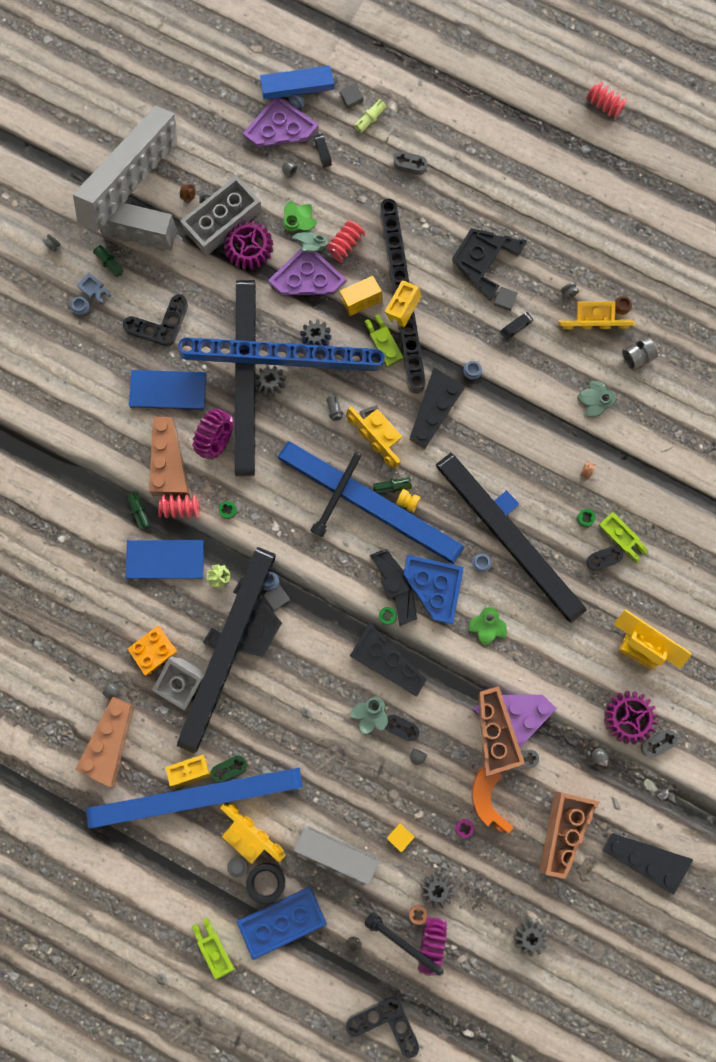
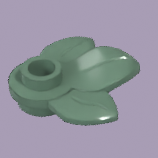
M302 231V233H297L292 237V240L303 243L302 252L324 251L328 244V240L323 235H317L310 231Z
M591 381L590 389L582 391L577 396L583 404L588 405L585 412L587 417L601 415L605 409L612 407L616 401L615 394L607 390L605 384L600 381ZM604 396L609 397L608 401H603L602 399Z
M378 697L370 698L367 703H358L350 713V717L360 720L362 734L371 733L376 727L383 731L388 723V717L384 712L385 703ZM378 704V710L374 711L373 706Z

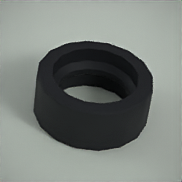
M271 863L257 865L249 873L246 880V889L249 896L261 904H269L276 901L282 895L285 888L283 872L278 866ZM269 871L276 876L278 886L273 894L261 895L255 890L254 880L260 872Z

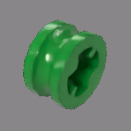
M225 501L220 504L219 513L222 517L230 519L236 515L237 507L232 502ZM226 505L233 508V510H230L232 513L229 515L223 513Z
M590 509L582 510L577 516V522L582 527L591 526L596 519L595 513ZM583 514H586V516L589 515L591 517L589 519V523H587V521L584 522L582 520V518L584 517Z
M385 607L380 610L379 619L383 624L391 625L396 620V613L392 608ZM385 611H390V614L393 613V617H390V621L382 619V615H385Z

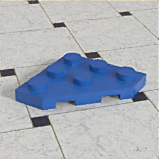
M407 555L403 576L432 620L453 624L464 567Z

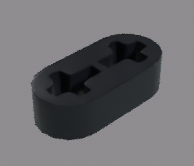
M323 133L315 135L314 141L322 167L332 166Z
M526 312L506 325L500 333L505 340H508L530 325L534 319L529 312Z
M616 546L595 552L587 558V567L592 571H598L615 565L622 560L623 552ZM611 551L618 554L616 560L614 558L607 559L606 556H609ZM593 557H595L596 560L601 558L603 559V561L598 563V567L596 566V564L592 565L591 561L593 560Z
M396 715L388 716V720L391 721L395 718L396 723L401 726L400 729L396 727L389 729V724L387 723L385 729L388 732L407 741H414L418 738L420 732L415 724ZM403 727L407 729L414 727L416 735L408 738L407 733L402 731Z

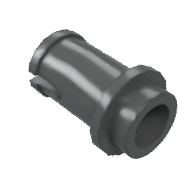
M330 396L326 398L330 411L329 418L332 421L342 419L343 411L340 409L338 397Z

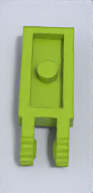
M378 314L375 316V321L380 327L379 330H374L371 321L366 320L364 322L376 349L384 353V363L386 367H389L403 360L404 357Z
M614 512L610 513L598 525L634 562L638 563L640 558L631 549L633 545L644 555L649 552L639 540L640 538Z
M205 918L203 920L204 926L209 936L203 938L201 929L197 924L193 925L192 929L198 940L197 944L215 980L235 968L217 932L214 931L209 918Z

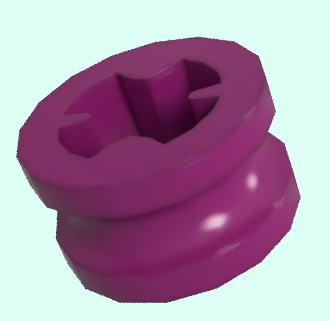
M461 819L456 823L455 830L460 837L468 838L473 834L474 826L469 820ZM462 823L470 826V830L467 829L469 831L467 834L459 831Z

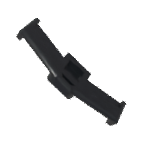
M387 549L371 554L369 557L386 577L385 580L381 581L388 600L395 597L399 626L417 620L413 590L403 576V569Z

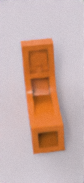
M482 765L473 780L471 789L474 810L486 826H489L494 821L493 827L501 833L505 831L509 834L514 827L503 819L491 804L492 789L503 775L499 773L484 778Z

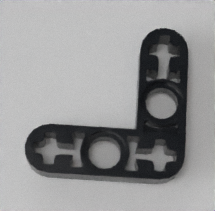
M182 294L174 295L170 300L161 325L129 316L124 319L123 328L129 335L163 346H171L176 340L188 308L187 299ZM182 300L183 305H179L178 312H176V302L179 303ZM171 316H176L178 321L175 324H169L168 319ZM134 322L135 326L140 328V333L138 328L132 327L130 329L128 324H132ZM147 327L154 328V333L148 336L144 334V330ZM167 327H168V328L170 329V331H169V336H170L171 338H167L166 341H165L164 338H163V335H164V336L167 335V333H168Z
M388 997L347 1019L346 1030L349 1035L354 1037L360 1036L388 1022L405 1057L413 1058L419 1052L418 1040L401 1002L396 997ZM390 1002H392L393 1005H398L396 1007V1012L388 1010L385 1012V1015L387 1017L383 1018L382 1011L379 1007L383 1006V1010L389 1008ZM371 1011L379 1013L380 1018L377 1022L369 1021L368 1014ZM364 1015L368 1026L364 1027V1023L358 1026L359 1030L350 1029L352 1021L355 1020L356 1023L362 1021L361 1016ZM400 1021L405 1022L407 1025V1029L403 1033H399L395 1029L396 1023ZM409 1033L412 1035L408 1036L410 1044H415L413 1047L414 1051L412 1052L409 1049H404L407 1047L404 1037Z

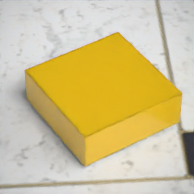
M399 823L387 839L402 852L414 839V836Z

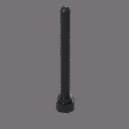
M354 453L320 520L316 524L313 523L310 529L312 533L324 537L327 531L326 523L361 458V453Z
M373 912L367 916L365 927L371 931L382 933L437 976L443 975V968L386 927L379 915Z

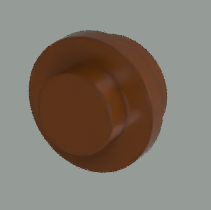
M187 184L181 187L180 198L184 202L190 203L195 198L196 191L193 185Z
M620 296L615 300V311L618 314L625 315L631 311L632 302L628 297Z

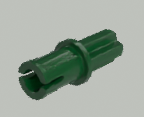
M102 245L94 249L93 254L99 258L103 267H107L115 277L123 274V268L115 261V257L110 255Z
M410 477L397 480L392 478L390 481L374 483L373 491L377 494L412 489V484L409 483L411 479Z
M134 492L133 496L131 493L126 496L132 509L131 514L134 515L139 529L146 530L150 527L145 513L146 508L142 506L139 494Z

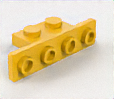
M615 301L577 302L576 320H558V325L563 326V329H574V326H581V329H592L593 326H600V329H611V326H618L619 329H629L631 325H635V321L615 320Z
M352 406L349 407L346 413L348 422L357 427L360 435L371 443L375 452L382 455L389 467H392L394 470L397 469L401 461L389 448L401 440V434L378 409L363 419Z
M626 609L623 610L614 623L616 627L630 635L627 644L630 645L631 649L642 653L654 664L657 663L662 666L667 660L681 669L691 657V652Z
M225 802L220 807L234 821L222 837L252 864L265 849L279 863L286 856L283 853V848L277 843L274 844L270 841L266 832L258 830L254 826V822L249 817H244L234 803Z

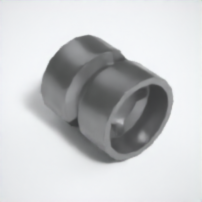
M644 337L638 340L636 345L631 344L623 348L622 355L628 367L636 370L643 366L644 362L649 363L656 359L658 351L653 341L649 337Z

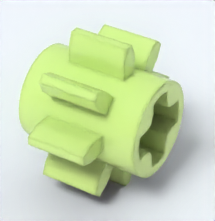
M212 565V570H207L206 578L212 588H225V583L230 582V572L226 569L225 565Z

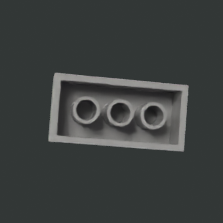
M236 175L181 219L180 222L183 231L207 256L221 245L225 238H228L227 234L228 232H233V227L238 228V223L244 225L245 220L249 222L262 211L261 202Z
M122 203L116 213L112 214L106 224L99 229L106 237L112 238L114 236L126 242L131 240L142 246H155L159 250H171L177 232L171 214Z
M305 825L294 851L298 852L296 856L307 861L311 858L316 861L315 864L324 869H327V866L335 869L334 873L343 878L348 875L353 878L354 883L360 886L370 885L379 864V858Z

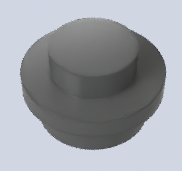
M237 856L228 862L227 869L231 876L238 878L247 872L248 865L244 858Z

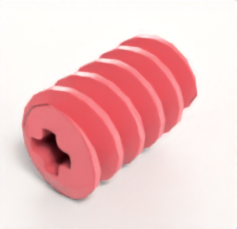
M603 82L594 85L586 96V101L591 99L592 105L597 103L596 107L598 109L603 107V113L609 111V117L615 114L614 120H616L625 107L626 98L620 101L621 94L614 97L615 90L608 93L609 86L602 89Z
M347 221L345 226L341 227L340 232L336 233V237H333L331 243L327 244V249L335 260L340 263L344 262L341 256L347 258L346 250L349 252L353 251L350 245L356 247L355 239L357 241L362 240L359 234L365 236L366 233L363 228L352 221Z
M163 494L159 500V518L162 517L163 513L165 518H169L170 514H172L173 518H177L179 513L182 519L186 514L189 519H192L193 514L198 519L199 500H197L196 495H193L192 500H189L188 495H185L184 500H182L179 494L176 500H174L173 494H170L167 500L165 494Z

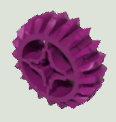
M246 220L244 225L238 223V228L233 227V232H228V238L224 240L226 256L230 258L232 264L236 263L238 268L242 265L243 269L246 270L247 266H250V269L253 270V266L256 265L260 269V263L266 265V259H270V253H273L272 246L274 242L271 239L272 235L268 233L266 227L262 228L261 223L255 226L254 221L251 222V225ZM258 237L264 242L263 247H260L257 243ZM236 243L241 247L240 254L234 249Z
M215 408L204 414V418L200 419L197 430L194 432L195 436L193 437L194 442L192 446L196 454L204 459L211 460L222 454L223 449L226 448L232 436L231 432L233 431L234 422L230 414Z
M625 691L624 696L622 693H618V699L615 697L611 698L614 705L611 703L606 704L610 708V711H604V714L609 715V718H605L604 722H610L606 729H613L610 733L611 736L618 734L616 738L618 742L624 737V744H628L631 740L632 745H636L637 739L640 743H643V736L647 739L651 737L648 731L655 732L651 725L658 724L657 721H653V717H658V714H652L651 712L656 707H649L648 705L651 703V700L643 701L645 695L641 694L638 697L637 691H633L632 695L629 691ZM626 701L634 702L642 709L634 711L631 706H628ZM621 705L622 716L616 721V712ZM629 712L630 715L638 714L632 718V721H623L629 717ZM642 716H645L644 726L640 730L639 720ZM626 724L635 734L625 733L619 726Z
M429 917L424 925L420 952L441 967L446 943L447 924L445 920ZM418 961L420 973L436 976L435 973Z

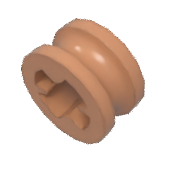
M588 460L580 473V476H586L587 480H589L596 467V464L591 465Z
M414 905L409 911L411 922L421 925L426 921L427 912L423 906ZM418 909V912L420 910L423 911L421 920L413 918L415 915L414 910Z

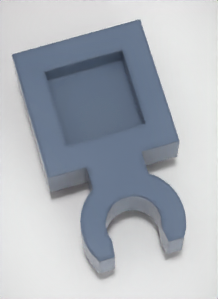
M89 272L76 285L89 298L93 299L96 296L100 304H105L104 300L101 299L103 295L111 297L107 289H102L104 287L103 283Z

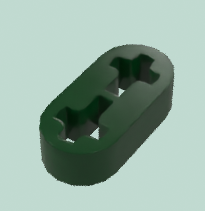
M242 756L230 758L215 765L211 770V777L216 782H224L246 771L247 761ZM236 759H238L239 762L243 761L244 765L241 766L242 770L240 771L238 768H235L233 770H231L230 768L231 766L236 764ZM217 768H220V770L228 769V772L223 774L222 779L215 776Z

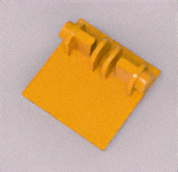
M159 625L127 648L145 676L153 674L152 672L158 666L161 668L163 662L166 664V660L171 656L175 657L178 652Z

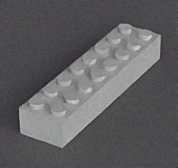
M155 106L73 194L78 224L97 232L101 226L106 224L110 216L116 213L118 207L127 200L128 196L137 189L138 185L147 178L151 170L156 168L159 161L166 157L168 151L177 143L174 113Z

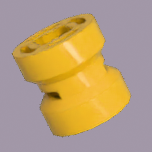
M403 489L396 505L400 508H406L407 512L413 514L420 497L417 495L411 496L409 491Z

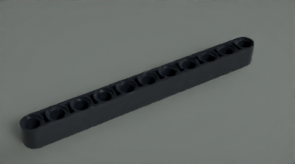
M387 198L381 202L380 217L394 296L402 281L397 280L396 276H402L404 278L403 281L410 282L397 204L393 199ZM390 208L392 211L387 212L385 209ZM393 225L395 228L390 229L387 226ZM396 242L398 245L392 246L390 243ZM399 259L401 262L395 263L392 260ZM413 311L405 327L403 328L398 324L408 389L410 392L418 394L425 387V373L415 312ZM408 327L411 328L413 331L407 333L403 329ZM413 345L416 349L408 350L406 347ZM415 362L418 364V367L411 368L409 364ZM418 380L421 382V385L414 386L412 381Z
M236 280L235 340L256 342L255 280ZM245 349L239 351L242 355L249 354ZM235 363V476H255L254 382L256 379V364Z
M450 452L436 463L440 473L565 619L573 623L587 610L582 602L459 459Z
M257 547L252 556L177 742V747L196 754L275 561L276 554Z

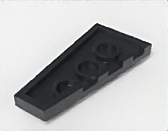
M433 368L409 440L426 449L464 391L465 386L438 369Z
M371 623L368 624L350 657L417 697L427 679Z
M611 833L602 849L605 853L673 895L693 861L691 858Z

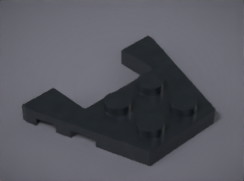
M471 228L452 257V261L487 300L491 302L500 285L484 277L485 273L501 248L518 257L525 247L527 240L512 239L511 236L505 235L503 237L494 235L492 232Z
M243 578L240 579L239 583L233 591V593H235L236 595L239 591ZM261 597L256 605L238 652L263 657L283 623ZM211 628L203 643L216 646L221 632Z

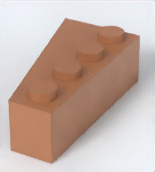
M153 417L149 492L152 496H162L165 494V496L170 497V494H173V497H177L179 494L181 497H185V495L190 497L176 423L172 417Z
M499 686L479 692L478 705L484 778L521 767L525 765Z
M112 697L75 768L76 771L110 788L116 786L122 753L125 748V741L134 711L133 705L119 698Z
M554 791L539 872L566 879L575 859L576 851L584 839L583 835L587 826L592 821V815L598 807L599 801Z

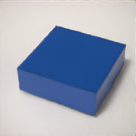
M507 490L495 500L496 504L506 515L519 505Z

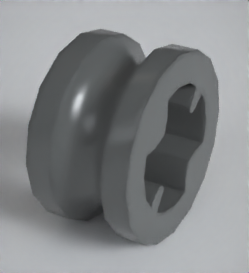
M47 234V239L42 240L53 252L56 251V247L61 246L59 241L50 234Z
M575 282L567 284L561 289V292L564 293V299L574 297L580 292L576 288L577 284Z

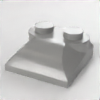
M171 656L152 691L185 711L201 685L204 675L201 670L185 660Z

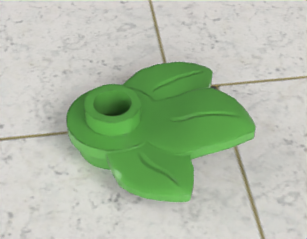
M292 200L286 204L283 226L287 231H308L316 226L317 221L311 218V204L297 207ZM295 222V225H289V223Z
M484 608L480 615L473 617L469 623L468 630L470 632H478L479 640L484 646L490 644L495 636L502 639L506 638V623L499 618V613L495 608ZM492 614L493 619L487 620L486 616Z

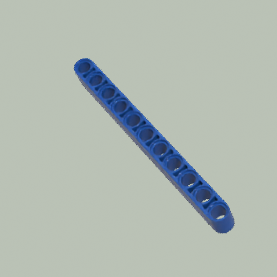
M190 337L182 338L178 343L179 356L185 360L377 371L382 367L385 360V355L381 350L368 348ZM184 346H190L192 348L188 352L182 350ZM204 347H208L211 349V351L208 353H204L203 351H201V349ZM227 348L230 352L223 354L220 350ZM245 349L249 354L242 355L239 351ZM263 350L266 351L268 355L261 356L258 352ZM284 352L287 356L280 357L277 353ZM303 353L305 358H298L296 354ZM321 354L323 355L324 359L319 360L315 357V355ZM340 355L343 360L338 361L334 356ZM358 356L361 361L356 362L352 357ZM371 358H377L379 363H374Z
M287 441L277 457L283 463L333 493L344 474L290 441ZM349 479L341 498L444 560L455 564L464 549L462 544L354 479Z
M299 767L85 808L88 829L303 788Z

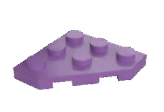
M281 97L273 98L246 129L243 137L256 147L305 142L318 130L319 124Z
M300 249L268 282L281 295L335 294L346 283V278L317 252H302Z
M543 694L502 695L519 747L557 709ZM477 705L473 710L479 715V705Z

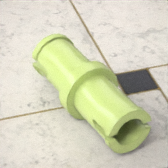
M379 99L369 110H366L364 116L354 124L355 129L363 133L387 108L385 103Z

